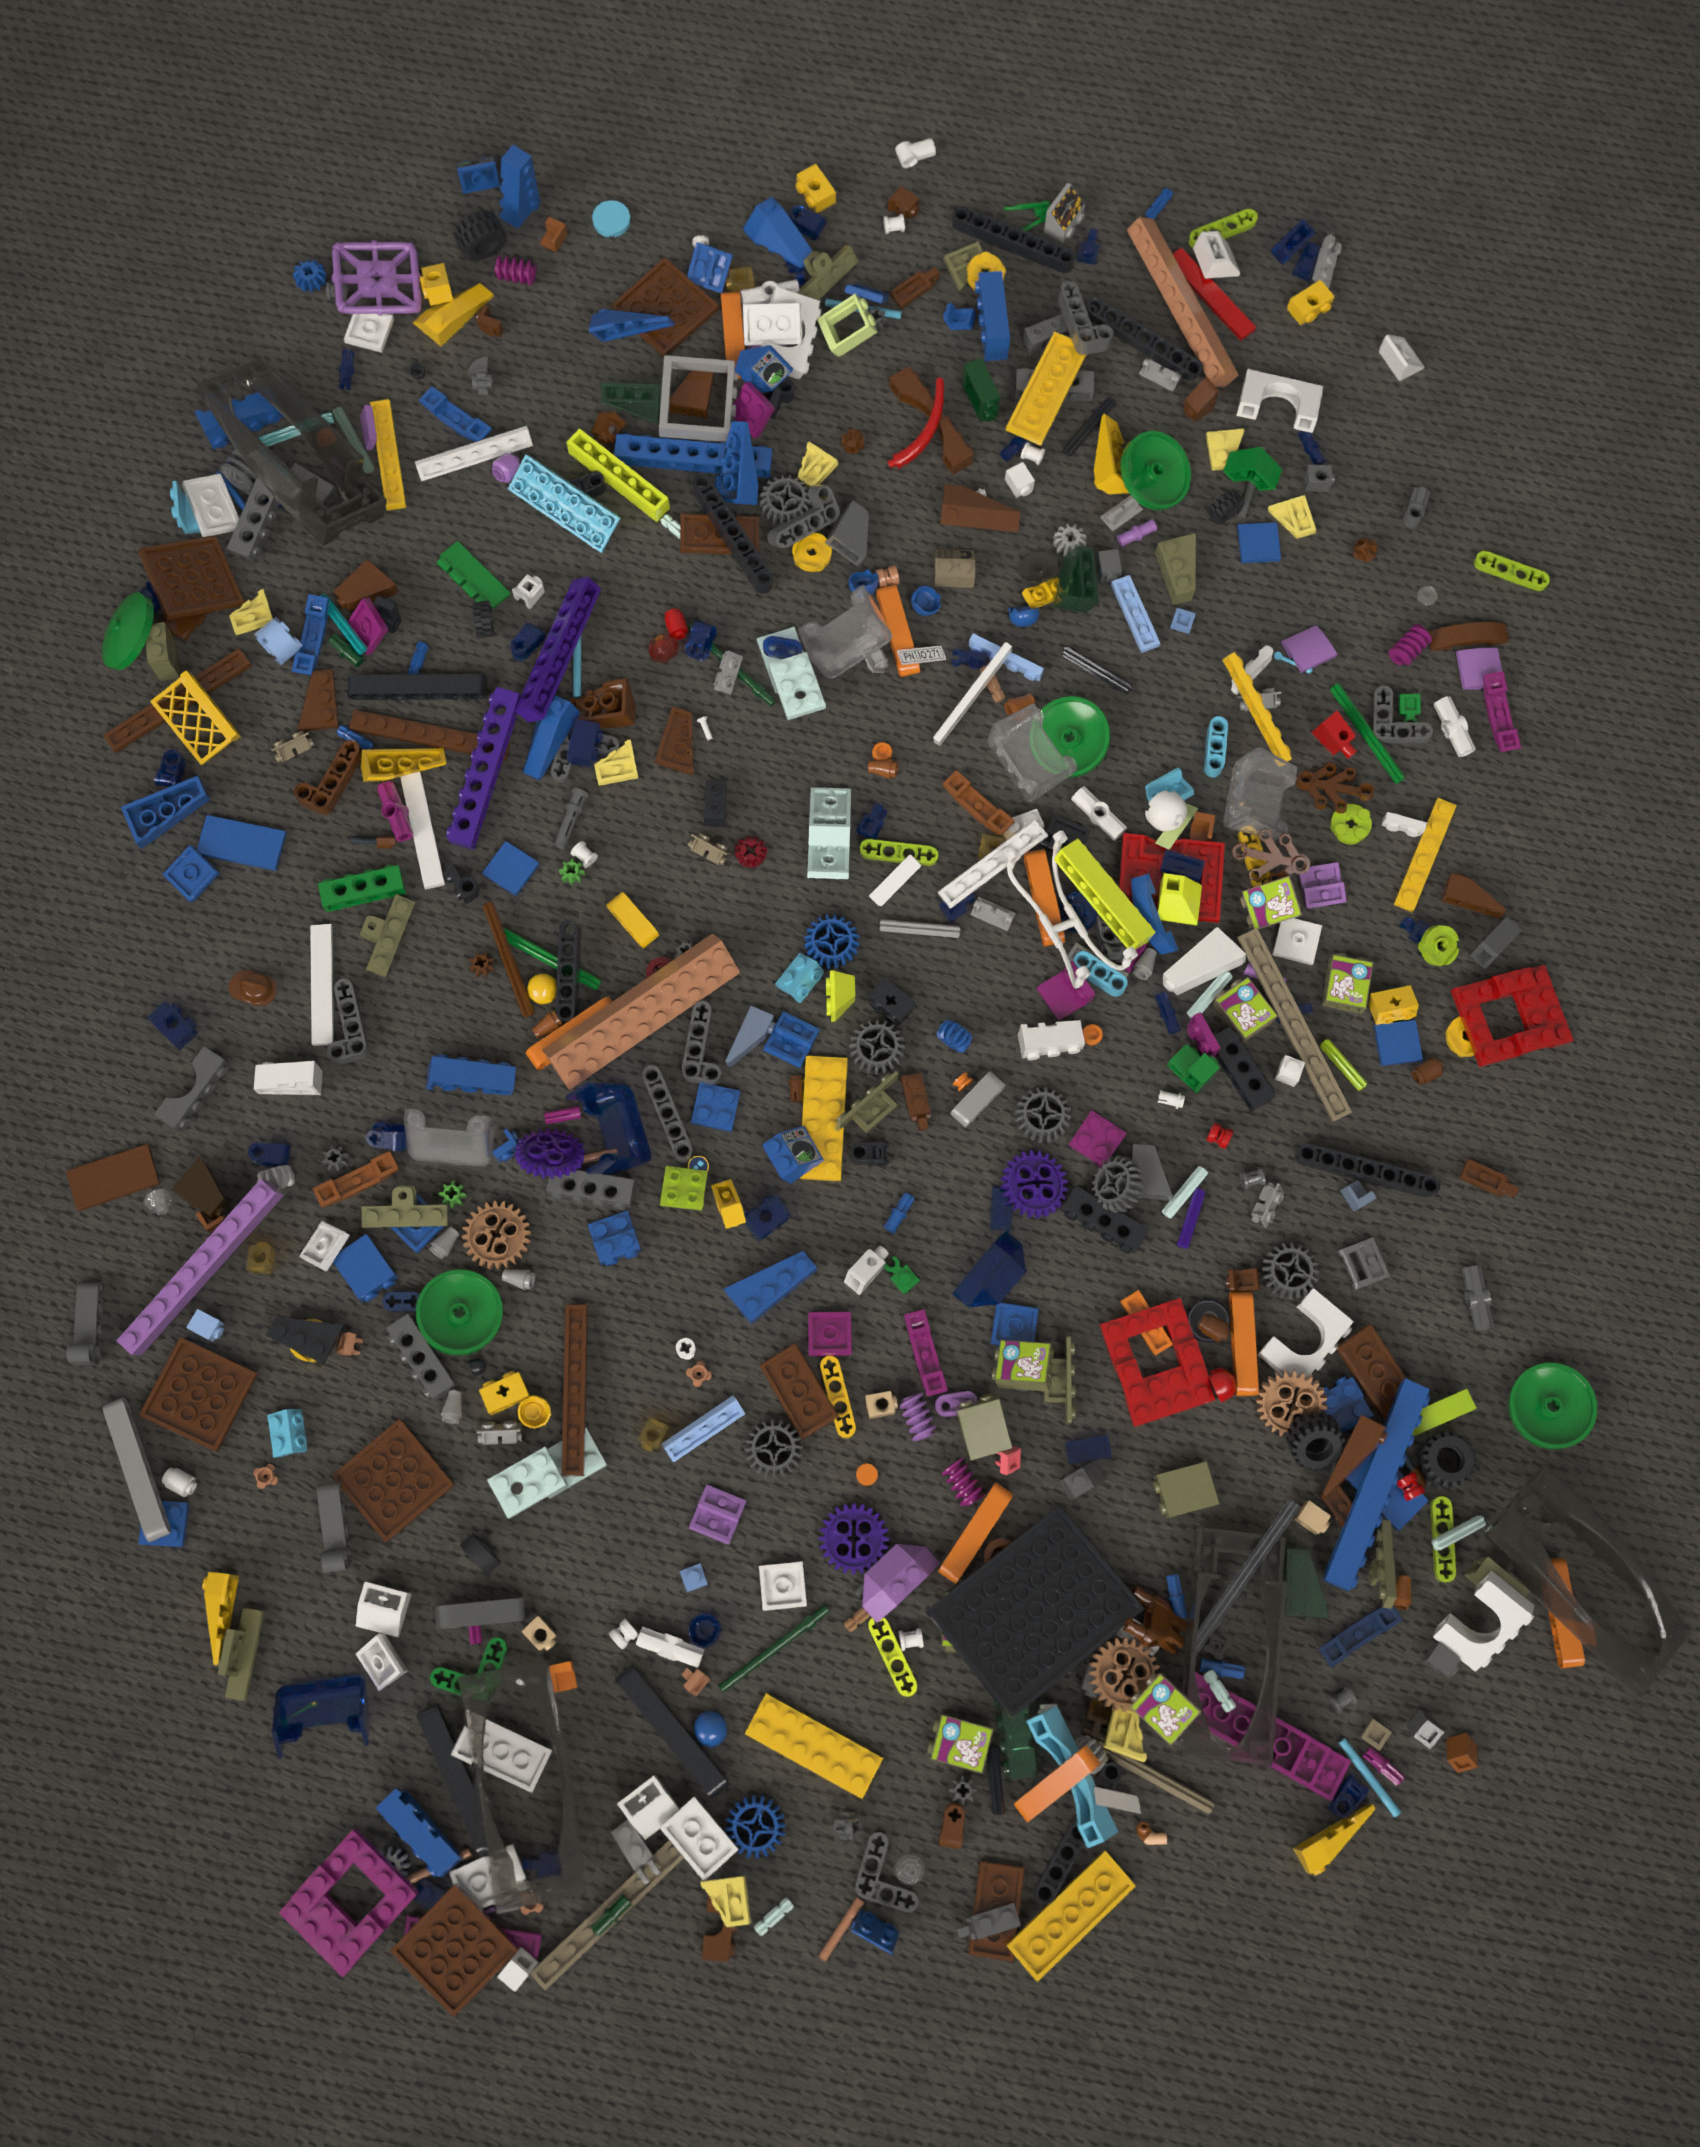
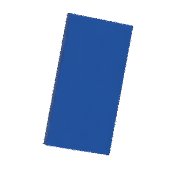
M207 815L197 850L205 857L276 871L287 833L282 830Z
M1371 1455L1346 1479L1356 1490L1359 1488ZM1398 1470L1396 1474L1399 1475V1480L1403 1478L1404 1475ZM1396 1484L1395 1487L1390 1488L1388 1494L1391 1495L1387 1507H1383L1381 1515L1386 1520H1390L1391 1525L1397 1531H1400L1429 1500L1423 1494H1420L1406 1501L1403 1497V1490L1398 1488Z

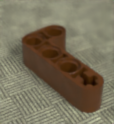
M347 740L342 744L318 788L307 783H300L294 788V795L302 806L321 815L331 813L361 761L362 751L356 741ZM341 767H347L345 771L338 772ZM331 784H337L335 788L328 789ZM309 792L307 797L301 798L303 793ZM321 801H327L324 806H318Z

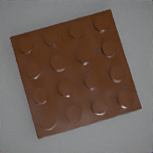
M665 257L610 305L611 310L660 315L671 318L675 326L638 334L663 357L664 355L668 356L719 310V305Z
M216 535L139 548L138 554L167 620L241 607L244 604V599Z
M180 1337L139 1416L218 1452L258 1374Z
M398 1419L332 1475L336 1482H341L343 1491L385 1543L389 1542L455 1486L401 1419Z
M455 1883L391 1948L390 1952L454 2017L520 1948Z

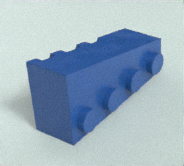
M512 145L501 158V178L504 180L500 186V191L503 193V198L500 200V206L503 208V211L500 212V218L518 229L531 212L538 209L540 198L532 156Z
M1002 271L981 272L978 275V281H975V293L979 294V297H977V309H980L979 326L982 328L981 342L983 343L984 360L1008 359L1010 333Z
M271 389L247 395L243 401L231 400L228 405L220 408L218 405L211 406L210 411L203 413L201 410L194 411L213 449L222 448L228 442L235 439H242L246 434L252 431H259L263 426L269 423H276L280 418L284 417Z
M196 776L124 805L121 809L136 844L142 849L207 803L210 797L203 781Z
M436 1054V1057H431L428 1065L426 1089L433 1090V1086H440V1088H443V1091L461 1088L464 1092L472 1093L482 1089L484 1094L512 1095L516 1067H512L510 1063L500 1062L497 1065L490 1064L488 1060L474 1062L469 1061V1058L466 1057L450 1059L447 1055Z
M802 1251L724 1288V1293L752 1325L817 1271V1267Z
M396 1788L376 1807L384 1819L397 1831L399 1837L413 1848L412 1852L420 1860H424L427 1864V1870L434 1877H444L464 1858L406 1789Z

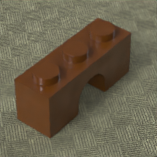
M708 1895L707 1912H715L721 1916L720 1912L713 1906L712 1899ZM724 1923L720 1932L716 1934L705 1933L702 1959L729 1962L730 1956L734 1957L736 1942H731L732 1932L737 1933V1926L727 1927Z

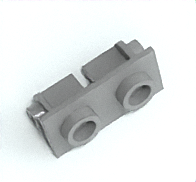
M1151 358L1145 359L1143 368L1139 375L1172 392L1182 377L1177 371L1174 372L1152 361Z
M1130 495L1100 518L1113 532L1143 509Z
M866 632L863 635V639H854L858 646V651L863 655L867 662V667L872 673H884V669L888 667V659L882 649L875 651L880 645L874 634Z
M726 651L725 654H722L719 667L722 671L717 673L715 683H713L715 686L714 690L731 695L743 656L731 651Z
M1275 688L1263 689V693H1260L1265 709L1277 708V706L1281 705L1280 698H1277V694H1281V692H1275ZM1243 700V702H1240V710L1246 712L1249 709Z
M978 897L970 915L1008 931L1016 913Z
M1268 1182L1267 1185H1264L1259 1200L1264 1201L1265 1204L1256 1203L1251 1213V1220L1253 1222L1259 1223L1261 1221L1263 1226L1267 1228L1269 1222L1271 1223L1274 1220L1275 1208L1277 1204L1282 1202L1284 1197L1280 1184L1277 1183L1276 1186Z
M491 1421L484 1422L478 1426L476 1431L477 1433H482L478 1434V1443L483 1445L498 1444V1436H502V1444L518 1443V1441H522V1432H520L522 1423H517L516 1421H506L503 1424H495V1422Z

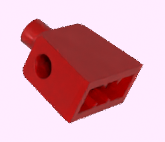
M1338 711L1334 712L1311 732L1332 755L1341 751L1349 759L1357 752L1350 743L1356 736Z

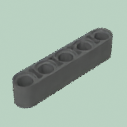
M649 1065L642 1072L645 1086L675 1158L679 1162L686 1163L693 1157L691 1143L660 1069L657 1066ZM650 1073H656L658 1075L657 1078L652 1081L648 1080L647 1076ZM659 1091L665 1093V1097L662 1099H656L654 1096ZM666 1110L673 1111V1115L670 1118H664L662 1114ZM673 1129L681 1130V1134L678 1137H672L670 1132ZM685 1147L689 1149V1153L685 1156L678 1154L680 1148Z

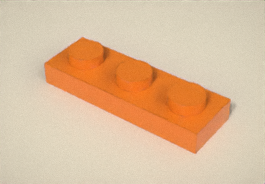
M1139 1290L1120 1301L1128 1315L1150 1308ZM1163 1327L1140 1334L1154 1356L1173 1345Z

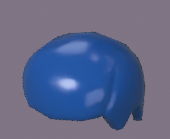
M869 569L864 572H855L848 580L849 588L855 595L861 597L870 596L878 588L879 577L877 572L872 574Z
M918 587L912 594L911 604L919 615H933L942 606L940 604V594L932 587Z
M1030 607L1008 608L1012 624L1018 627L1033 625L1039 618L1038 607L1036 609H1031Z
M711 1710L701 1713L694 1723L696 1740L704 1747L713 1748L719 1746L727 1736V1724L723 1716Z

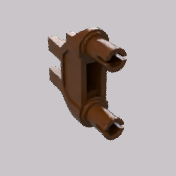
M1135 1585L1131 1593L1145 1606L1143 1626L1132 1618H1128L1123 1625V1630L1138 1638L1139 1643L1146 1648L1159 1646L1175 1654L1177 1646L1180 1648L1184 1646L1185 1639L1179 1634L1180 1630L1183 1632L1187 1630L1188 1623L1174 1614L1163 1597L1157 1593L1150 1594L1138 1585Z

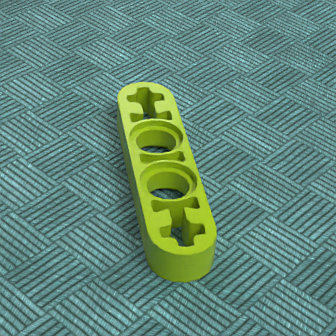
M1246 209L1197 228L1190 233L1189 245L1194 248L1197 239L1194 240V238H1198L1201 232H1210L1212 229L1218 230L1224 239L1251 229L1257 222V213L1252 209ZM1234 223L1236 228L1229 229L1226 224Z
M1481 551L1474 560V565L1478 570L1536 591L1544 590L1550 582L1547 573L1488 551ZM1482 558L1486 559L1485 564H1482ZM1504 564L1507 567V571H1499L1497 565ZM1523 571L1526 574V578L1521 579L1517 577L1516 572ZM1538 578H1541V579H1542V580H1541V581H1542L1541 584H1538V580H1537Z
M866 839L860 845L861 856L871 860L902 863L906 859L903 855L906 849L914 851L915 856L913 858L915 860L918 857V850H921V855H927L928 852H932V856L935 857H932L931 861H928L925 856H920V860H917L923 866H932L938 860V851L932 846ZM867 845H871L872 849L878 850L879 845L881 846L880 855H877V851L872 850L870 854H867L866 850L863 848H867ZM892 847L895 850L894 855L890 857L885 856L883 853L884 848Z
M1443 1496L1436 1497L1431 1502L1432 1540L1442 1535L1437 1531L1438 1523L1444 1522L1448 1526V1531L1453 1529L1452 1503ZM1440 1500L1442 1504L1446 1505V1509H1443L1442 1512L1443 1516L1447 1515L1448 1519H1436V1516H1441V1510L1436 1508V1504H1439ZM1454 1543L1448 1546L1449 1554L1446 1557L1441 1556L1438 1550H1435L1433 1547L1434 1574L1440 1582H1451L1456 1576ZM1450 1559V1563H1446V1570L1450 1571V1575H1447L1445 1579L1444 1575H1440V1570H1444V1563L1439 1564V1560Z

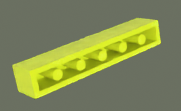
M580 428L567 441L568 452L571 456L590 471L602 473L608 485L654 521L658 522L670 509L667 496Z
M1079 839L1063 847L1054 858L1055 862L1126 948L1134 947L1136 950L1152 938L1156 933L1152 926L1144 919L1139 910L1130 902L1125 893L1120 890Z

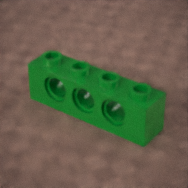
M387 865L380 870L369 869L362 874H347L340 879L329 878L322 883H318L322 906L326 912L395 897L396 894L399 896L407 894L399 865ZM380 880H387V882L384 885H378V882ZM361 884H367L364 890H357ZM340 889H347L344 894H337Z

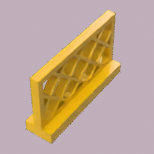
M186 670L180 675L181 677L150 702L197 761L203 765L231 742L238 740L242 736L193 674ZM180 684H183L186 688V697L175 696L176 688ZM163 698H171L170 710L162 709L158 702ZM175 699L185 700L184 711L174 710ZM189 700L197 701L199 704L198 713L188 712ZM173 713L184 714L182 726L175 725L172 722ZM187 715L198 716L197 727L186 726ZM202 716L209 717L212 720L211 729L200 728ZM186 729L196 730L195 742L188 741L185 738ZM200 730L210 732L209 743L199 742ZM214 732L222 733L226 740L221 744H213ZM199 745L209 746L208 754L204 758H201L198 754Z

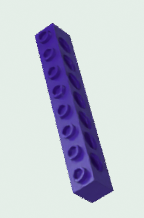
M589 577L572 580L514 710L527 722L543 720L601 591V588Z
M496 687L495 692H492L490 695L489 704L491 705L489 711H486L483 717V723L485 724L483 730H480L477 736V749H474L471 754L472 764L465 773L466 783L459 792L460 802L453 811V824L449 825L446 836L451 844L472 850L475 849L518 715L514 710L521 697L519 693ZM500 708H506V712L504 714H497V711ZM500 727L498 733H491L492 728ZM487 746H494L492 752H485ZM481 765H488L486 771L479 772V767ZM475 784H482L480 790L473 791V786ZM469 803H476L474 809L467 810V805ZM463 822H470V825L467 829H461V824Z

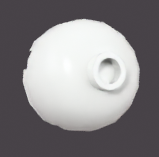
M1165 790L1150 800V808L1145 812L1146 819L1154 828L1169 832L1177 829L1184 822L1187 816V807L1185 801L1176 791L1168 792Z

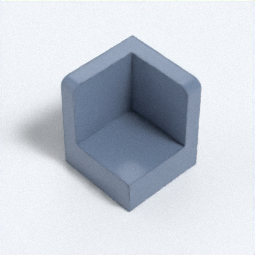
M1358 1180L1340 1190L1353 1212L1377 1198L1373 1191L1367 1194Z

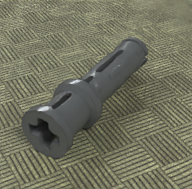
M572 788L571 792L573 794L569 803L565 806L567 811L553 843L555 847L566 849L577 817L583 813L582 807L585 800L589 798V794L579 788Z

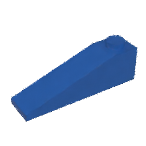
M773 197L755 207L743 228L753 243L758 246L761 244L767 247L771 253L776 252L780 254L784 260L799 268L805 266L804 259L812 252V249L789 216Z
M602 309L599 313L592 315L589 332L600 341L606 342L675 326V323L668 316Z
M732 421L726 441L727 452L725 457L721 458L720 464L723 466L720 475L716 476L715 487L725 502L757 505L758 480L748 422Z
M554 695L545 718L536 721L523 771L526 775L539 781L542 779L580 714V711L571 702Z

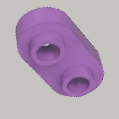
M970 1391L942 1395L936 1400L935 1410L942 1417L957 1416L955 1407L959 1406L960 1402L964 1399L972 1400V1402L978 1399ZM948 1403L950 1408L943 1410L942 1404Z

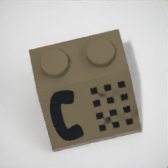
M935 549L934 587L974 588V550Z

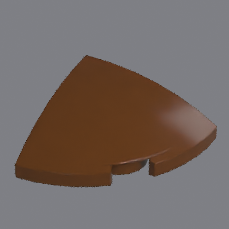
M208 613L167 620L164 615L156 623L165 622L172 635L187 642L195 628L201 626Z

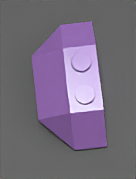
M896 1544L864 1574L862 1607L878 1623L928 1577L940 1562L924 1546Z

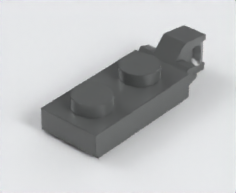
M1013 1902L971 1915L970 1918L966 1919L967 1924L957 1927L956 1930L959 1938L970 1935L971 1939L974 1940L1021 1925Z

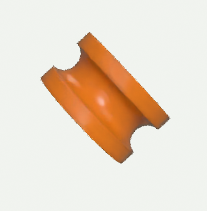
M965 1072L954 1081L953 1085L957 1086L958 1091L961 1092L972 1083L973 1079L968 1078V1073Z

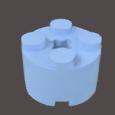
M277 618L271 619L254 634L264 649L272 656L275 655L277 658L275 660L280 665H283L302 647L299 640L288 633L290 631L289 628Z

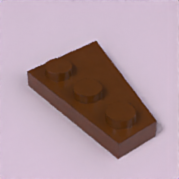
M332 669L312 672L298 726L299 732L339 727L334 672Z
M672 706L654 763L693 775L692 713Z

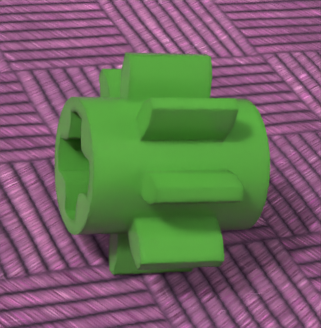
M573 859L568 863L563 862V869H559V873L564 875L561 878L562 882L564 883L568 880L571 886L576 881L581 883L580 876L585 875L584 870H580L582 863L576 864ZM571 870V871H573V872L575 871L576 873H575V874H572V873H568V871Z
M454 1181L449 1186L444 1184V1192L439 1193L441 1197H445L442 1203L447 1204L449 1202L452 1209L458 1203L462 1206V1198L467 1197L465 1193H461L464 1187L462 1185L456 1187ZM455 1191L457 1195H454L453 1199H451L449 1195Z

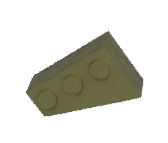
M1196 533L1159 542L1155 551L1173 605L1191 601L1195 592Z

